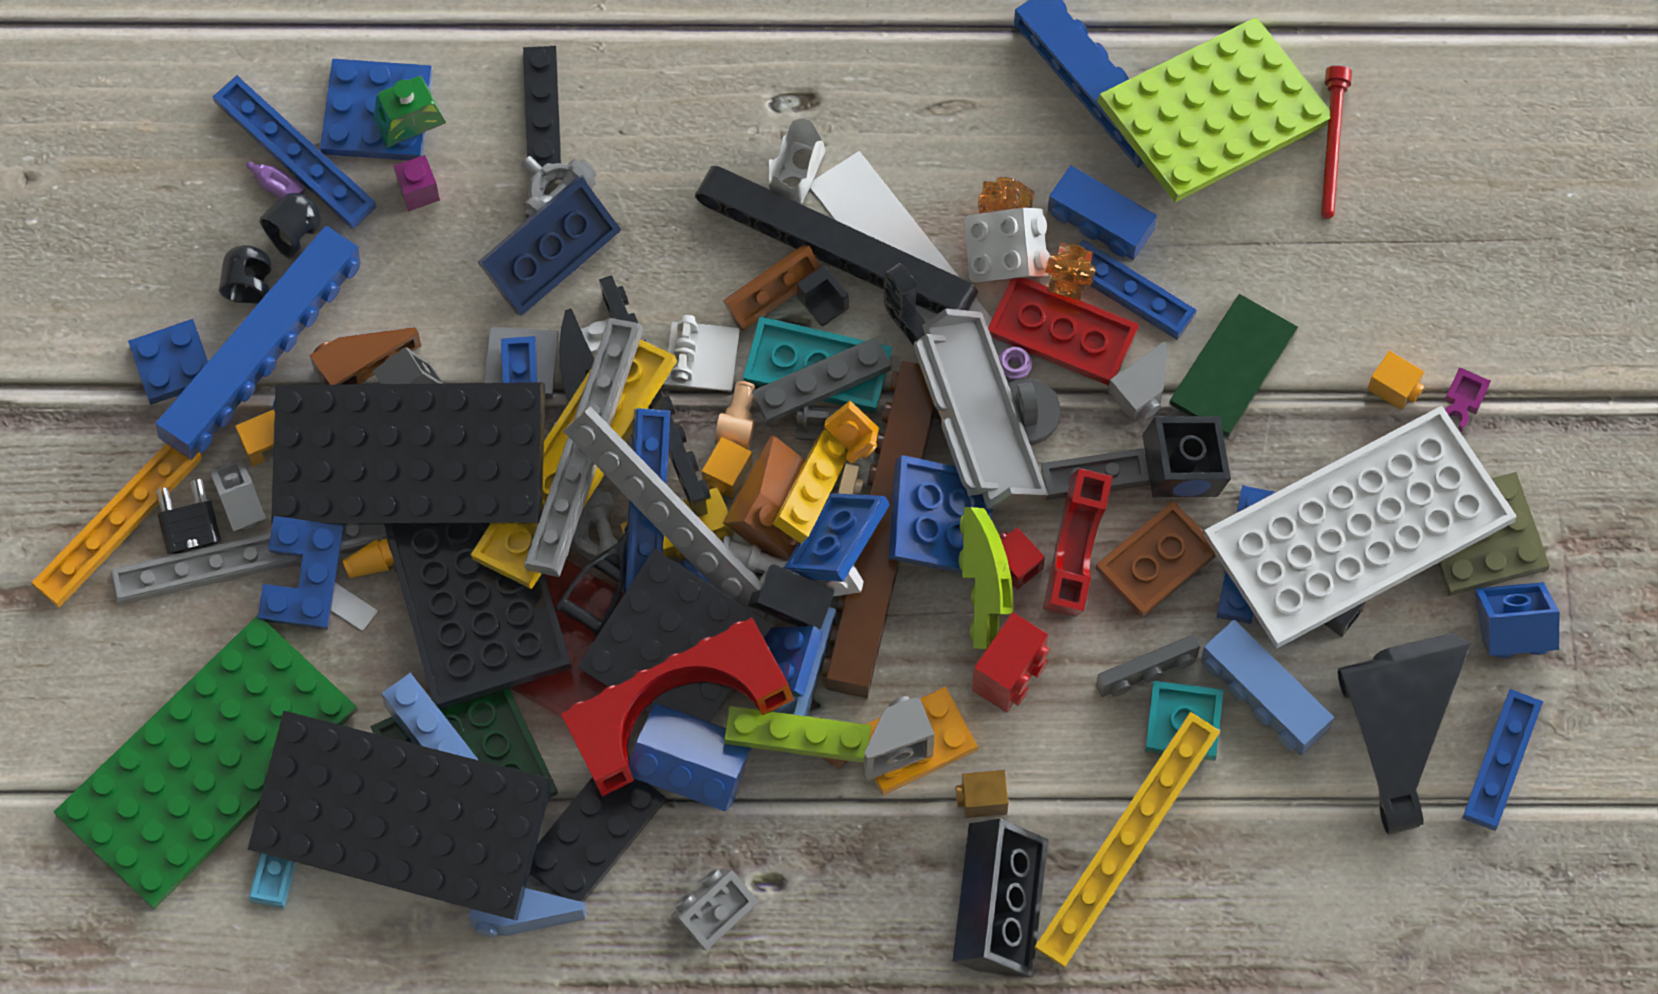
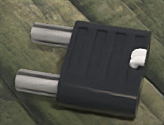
M197 479V484L202 502L199 499L195 480L190 482L195 504L173 509L169 490L167 487H163L168 509L166 511L161 488L156 490L161 512L157 513L167 554H174L221 542L212 501H207L201 479Z

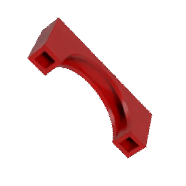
M753 618L736 622L726 631L714 637L704 638L696 646L682 653L672 654L663 663L651 669L641 670L634 674L631 679L619 685L609 686L602 690L599 695L587 701L577 702L567 711L561 713L602 797L634 781L628 762V743L631 731L642 711L664 692L677 686L694 682L722 684L745 695L758 708L762 716L794 700L789 684Z

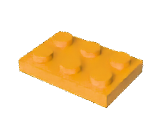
M946 686L920 698L935 734L933 756L875 777L874 780L883 796L978 751V746ZM880 718L867 723V725H871L869 742Z

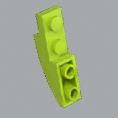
M964 507V515L960 520V530L964 536L963 550L959 555V566L962 570V578H975V585L971 591L974 620L970 626V637L973 641V649H987L1000 631L1001 614H1012L1014 612L1012 580L1002 541L984 508Z

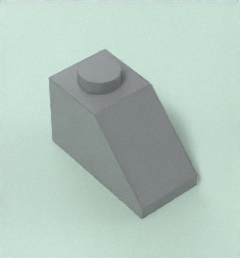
M1165 342L1159 344L1110 379L1109 395L1133 423L1142 417L1145 419L1150 418L1161 407L1168 345Z
M242 459L210 470L233 531L251 529L257 526L259 521L266 519Z

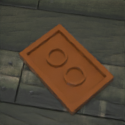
M1173 500L1099 561L1095 569L1143 619L1217 556L1203 536L1204 531Z

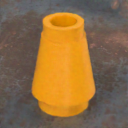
M377 538L348 558L343 559L344 567L350 579L389 571L391 566L395 565L388 538L383 540Z

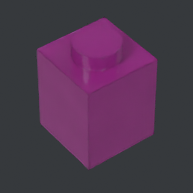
M426 155L393 166L396 181L408 212L440 201L437 183Z

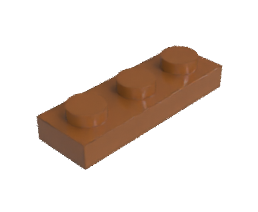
M803 244L722 301L736 326L744 331L757 322L759 317H764L796 295L797 283L821 268L811 248Z

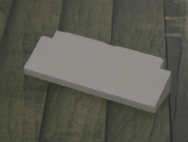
M944 309L922 325L925 335L914 342V350L933 404L938 409L941 417L944 435L960 480L966 488L968 496L982 494L987 509L1044 499L1048 496V492L983 313Z

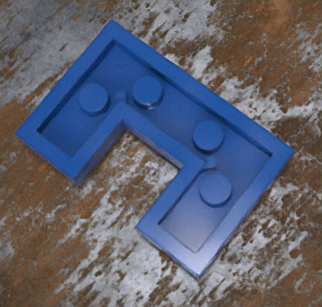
M278 516L273 517L269 553L303 557L298 588L263 584L258 619H263L266 622L328 630L343 537V525Z

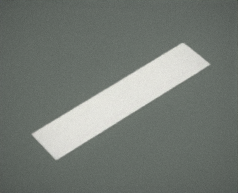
M860 151L813 180L810 188L835 220L958 276ZM975 298L969 311L982 312L988 327L992 318ZM916 305V310L926 322L937 315ZM992 338L998 357L1005 349L1013 347Z

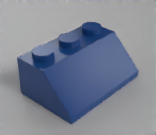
M654 703L636 741L629 767L635 779L719 810L727 811L734 803L752 748L724 744L725 727L662 704Z

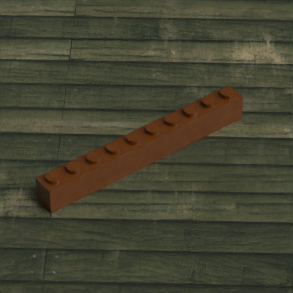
M903 360L900 372L893 371L889 391L895 393L892 403L886 402L882 422L887 423L885 434H878L875 454H880L877 465L871 464L867 485L872 486L870 495L885 496L890 505L853 565L864 581L861 592L840 595L837 612L842 613L840 625L833 624L829 644L835 646L832 657H825L821 677L827 678V690L867 699L900 561L889 559L895 460L901 455L924 460L936 409L920 364Z

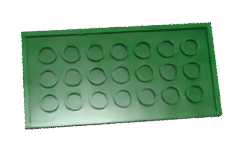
M257 615L53 812L152 909H155L259 807L283 710L343 725L358 711V708L266 621L258 619Z

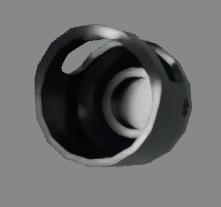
M288 193L271 206L260 217L259 221L266 235L278 251L285 257L292 258L301 248L300 239L305 233L315 234L318 230L321 217L317 207L309 198L299 193ZM280 230L288 237L292 246L280 238Z
M249 245L236 246L229 250L222 263L219 284L220 294L233 302L258 304L270 291L269 286L264 282V279L272 270L269 256L263 250Z

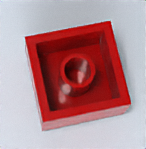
M1012 612L974 667L972 691L1005 712H1008L1013 704L1019 706L1029 691V688L1026 686L1032 676L1038 678L1048 663L1046 657L1050 651L1047 647L1049 634Z

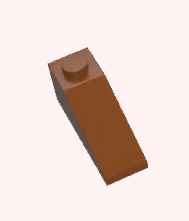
M413 327L338 337L332 342L326 341L320 344L309 356L314 371L324 385L362 384L373 377L374 369L404 347L414 351L422 345L419 332Z

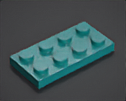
M759 317L743 381L749 382L754 386H765L863 343L865 340ZM881 344L890 361L893 347ZM887 372L823 401L841 406L851 401L859 409L876 413Z

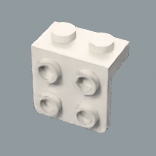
M1018 208L968 215L965 218L969 278L972 282L980 283L1020 277H1048L1050 257L1046 250L1045 233L1047 223L1043 216V209Z

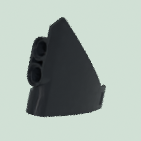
M1453 632L1390 647L1378 652L1372 660L1339 667L1337 670L1341 691L1345 698L1351 699L1378 786L1381 821L1387 835L1419 828L1420 825H1424L1417 788L1472 644Z

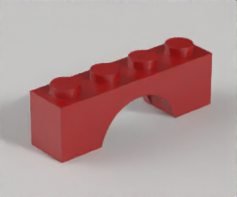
M1078 468L1071 475L1042 609L1077 617L1084 612L1091 581L1090 562L1093 545L1100 521L1106 510L1113 476Z

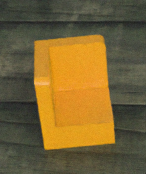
M274 410L235 425L252 467L265 462L262 452L274 447Z

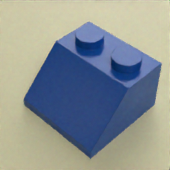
M1544 582L1475 588L1482 641L1489 656L1508 658L1519 653L1542 655L1548 651L1559 650L1560 612Z

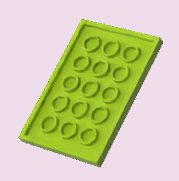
M1257 17L1101 93L1097 99L1099 105L1174 203L1327 126L1330 119V109Z

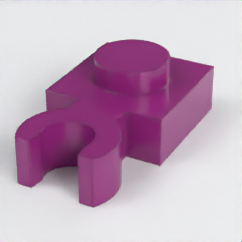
M1460 367L1445 398L1446 402L1453 405L1448 406L1445 411L1449 417L1457 416L1461 422L1458 430L1462 432L1469 420L1467 411L1477 414L1491 380Z

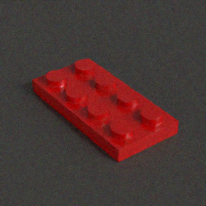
M1025 277L1012 278L988 326L991 338L1013 347L1022 348L1030 354L1108 386L1110 379L1119 373L1139 329V324Z

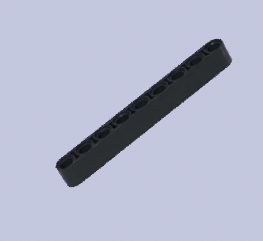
M711 166L695 193V198L703 206L795 249L805 244L811 248L816 259L883 290L885 272L898 263L903 264L911 273L917 286L916 305L935 314H939L944 309L969 311L979 293L973 284L722 167Z

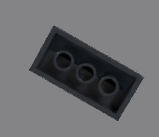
M1001 818L969 823L953 962L980 972L1033 977L1036 953L1034 947L1037 944L1048 847L1047 838Z

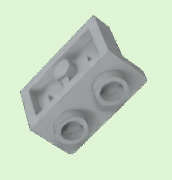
M716 868L710 871L701 880L703 886L694 894L690 892L679 899L675 904L676 910L670 915L675 922L681 923L702 950L707 951L759 903L737 875L729 869L722 868L718 870Z

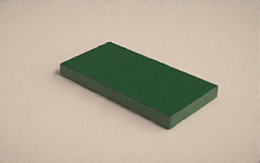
M1238 294L1174 392L1169 405L1190 417L1220 416L1223 436L1229 438L1296 334L1298 326L1247 297Z

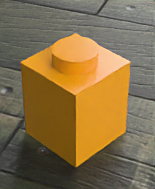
M1389 350L1371 376L1367 390L1403 411L1409 401L1415 403L1424 390L1425 386L1421 384L1425 371Z
M721 437L702 469V479L705 480L708 489L711 490L718 487L721 496L725 494L734 498L753 465L752 452Z

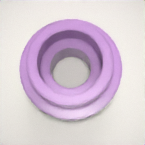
M1010 347L1000 354L999 360L1006 379L1016 380L1025 378L1030 373L1032 360L1024 349ZM1012 361H1017L1021 366L1018 369H1012L1008 364Z

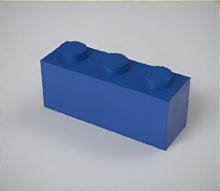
M1070 165L1049 195L1048 211L1051 212L1055 219L1062 223L1069 222L1079 228L1085 237L1091 240L1098 239L1108 245L1114 254L1121 257L1127 256L1134 260L1155 230L1156 214Z

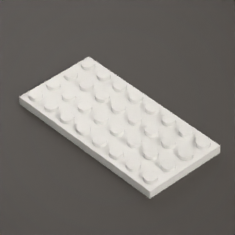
M1440 406L1205 529L1203 536L1277 649L1514 523L1517 516L1445 409Z

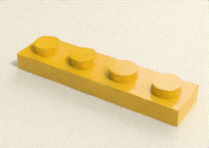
M825 429L818 435L773 522L776 527L800 544L809 536L847 461L848 449Z

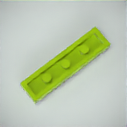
M729 706L724 744L864 763L871 725L778 712H769L762 716L760 711L756 709Z

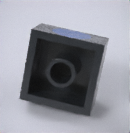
M1220 416L1154 417L1142 434L1153 498L1218 497L1231 480Z

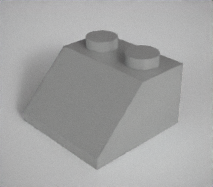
M908 696L900 697L892 701L889 707L884 709L865 750L864 775L866 780L933 756L935 734L919 696L911 699Z

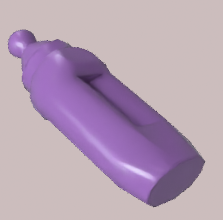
M248 162L246 165L247 169L252 170L254 178L258 180L259 185L279 199L288 193L303 195L305 187L301 182L274 166L254 165L253 162Z

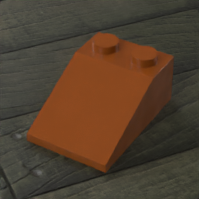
M770 436L723 523L751 545H757L761 552L789 560L799 542L776 527L773 522L805 459L775 436Z

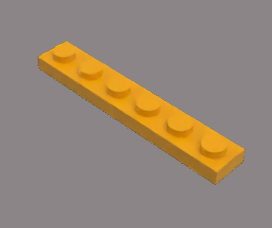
M165 444L31 582L33 587L60 608L159 505L156 490L161 488L163 499H165L163 487H167L170 494L202 460L201 454L198 452L190 460L168 444Z

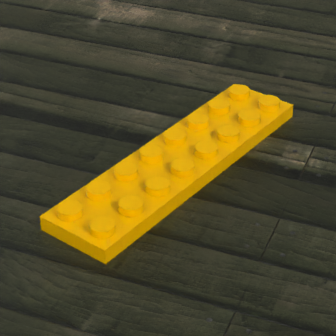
M641 339L611 424V428L625 442L633 431L634 409L648 408L677 363L675 355ZM590 371L544 441L542 511L568 438L563 431L575 418ZM598 467L596 468L584 506L605 475ZM490 524L471 553L473 560L532 589L542 573L527 571L524 564L538 524Z

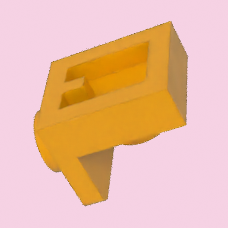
M851 401L825 420L824 428L848 449L846 460L851 464L860 457L863 459L867 458L876 449L879 427Z

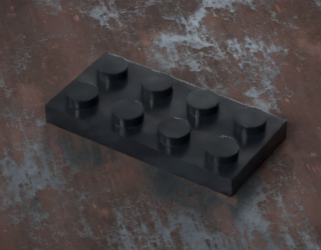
M592 777L538 842L529 874L558 896L585 902L666 802V797L648 783L635 778L634 781L602 797Z

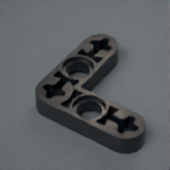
M898 263L884 274V306L892 320L914 346V342L925 335L922 325L926 321L916 310L917 286L908 269L903 264Z

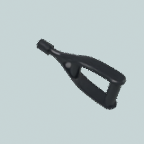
M627 525L624 529V535L616 544L599 554L580 570L555 606L557 612L559 610L593 631L595 636L600 633L611 616L622 590L626 561ZM612 555L616 556L618 566L606 558ZM592 566L616 581L612 598L601 620L567 599L578 581Z

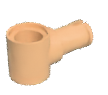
M746 381L736 382L730 407L726 409L725 414L720 413L715 433V444H718L720 438L723 437L747 450L750 449L755 420L752 419V413H750L753 401L752 391L755 390L753 384Z

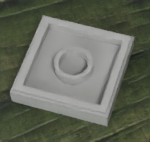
M490 327L484 383H503L501 338L535 336L538 382L545 384V398H553L558 331Z

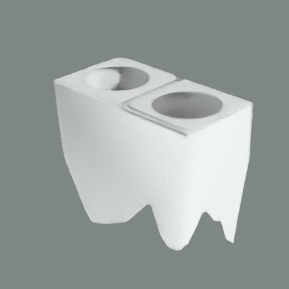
M800 118L792 121L788 134L782 138L778 158L769 161V189L802 205L826 152L822 138L809 119ZM800 149L812 150L808 169L805 170L797 168L792 160L795 152ZM788 177H797L801 180L795 188H791L782 182Z

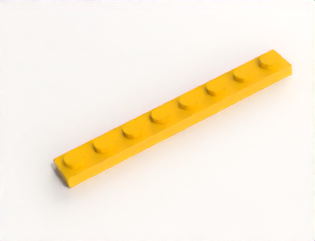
M1189 713L1035 945V950L1065 969L1220 734V730L1194 713Z

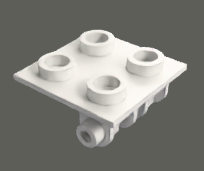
M682 315L681 320L678 322L672 321L668 352L675 355L677 363L664 381V385L732 392L740 328L697 324L695 317L692 315Z

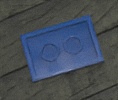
M830 493L809 536L802 544L798 543L784 568L810 580L844 582L890 505L886 497Z

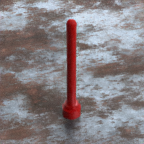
M1339 65L1330 66L1325 70V85L1328 86L1327 89L1330 92V119L1328 120L1321 214L1326 219L1332 218L1335 214L1343 98L1352 81V70Z

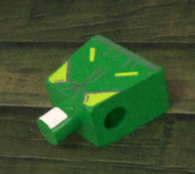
M421 76L410 80H399L393 87L383 90L376 95L374 122L387 148L446 124L431 91Z

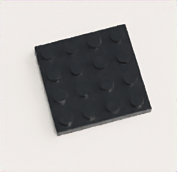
M654 548L577 668L607 687L619 685L631 679L637 672L651 669L663 663L670 655L682 653L696 646L702 639L714 637L726 631L736 622L753 618L763 638H765L773 624ZM710 682L684 684L659 695L644 711L650 714L654 703H659L711 722L732 688Z

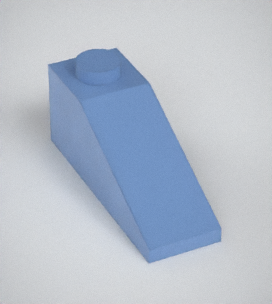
M526 888L518 920L471 909L469 920L471 927L476 928L475 932L478 934L496 937L497 934L508 936L584 920L587 911L584 902Z

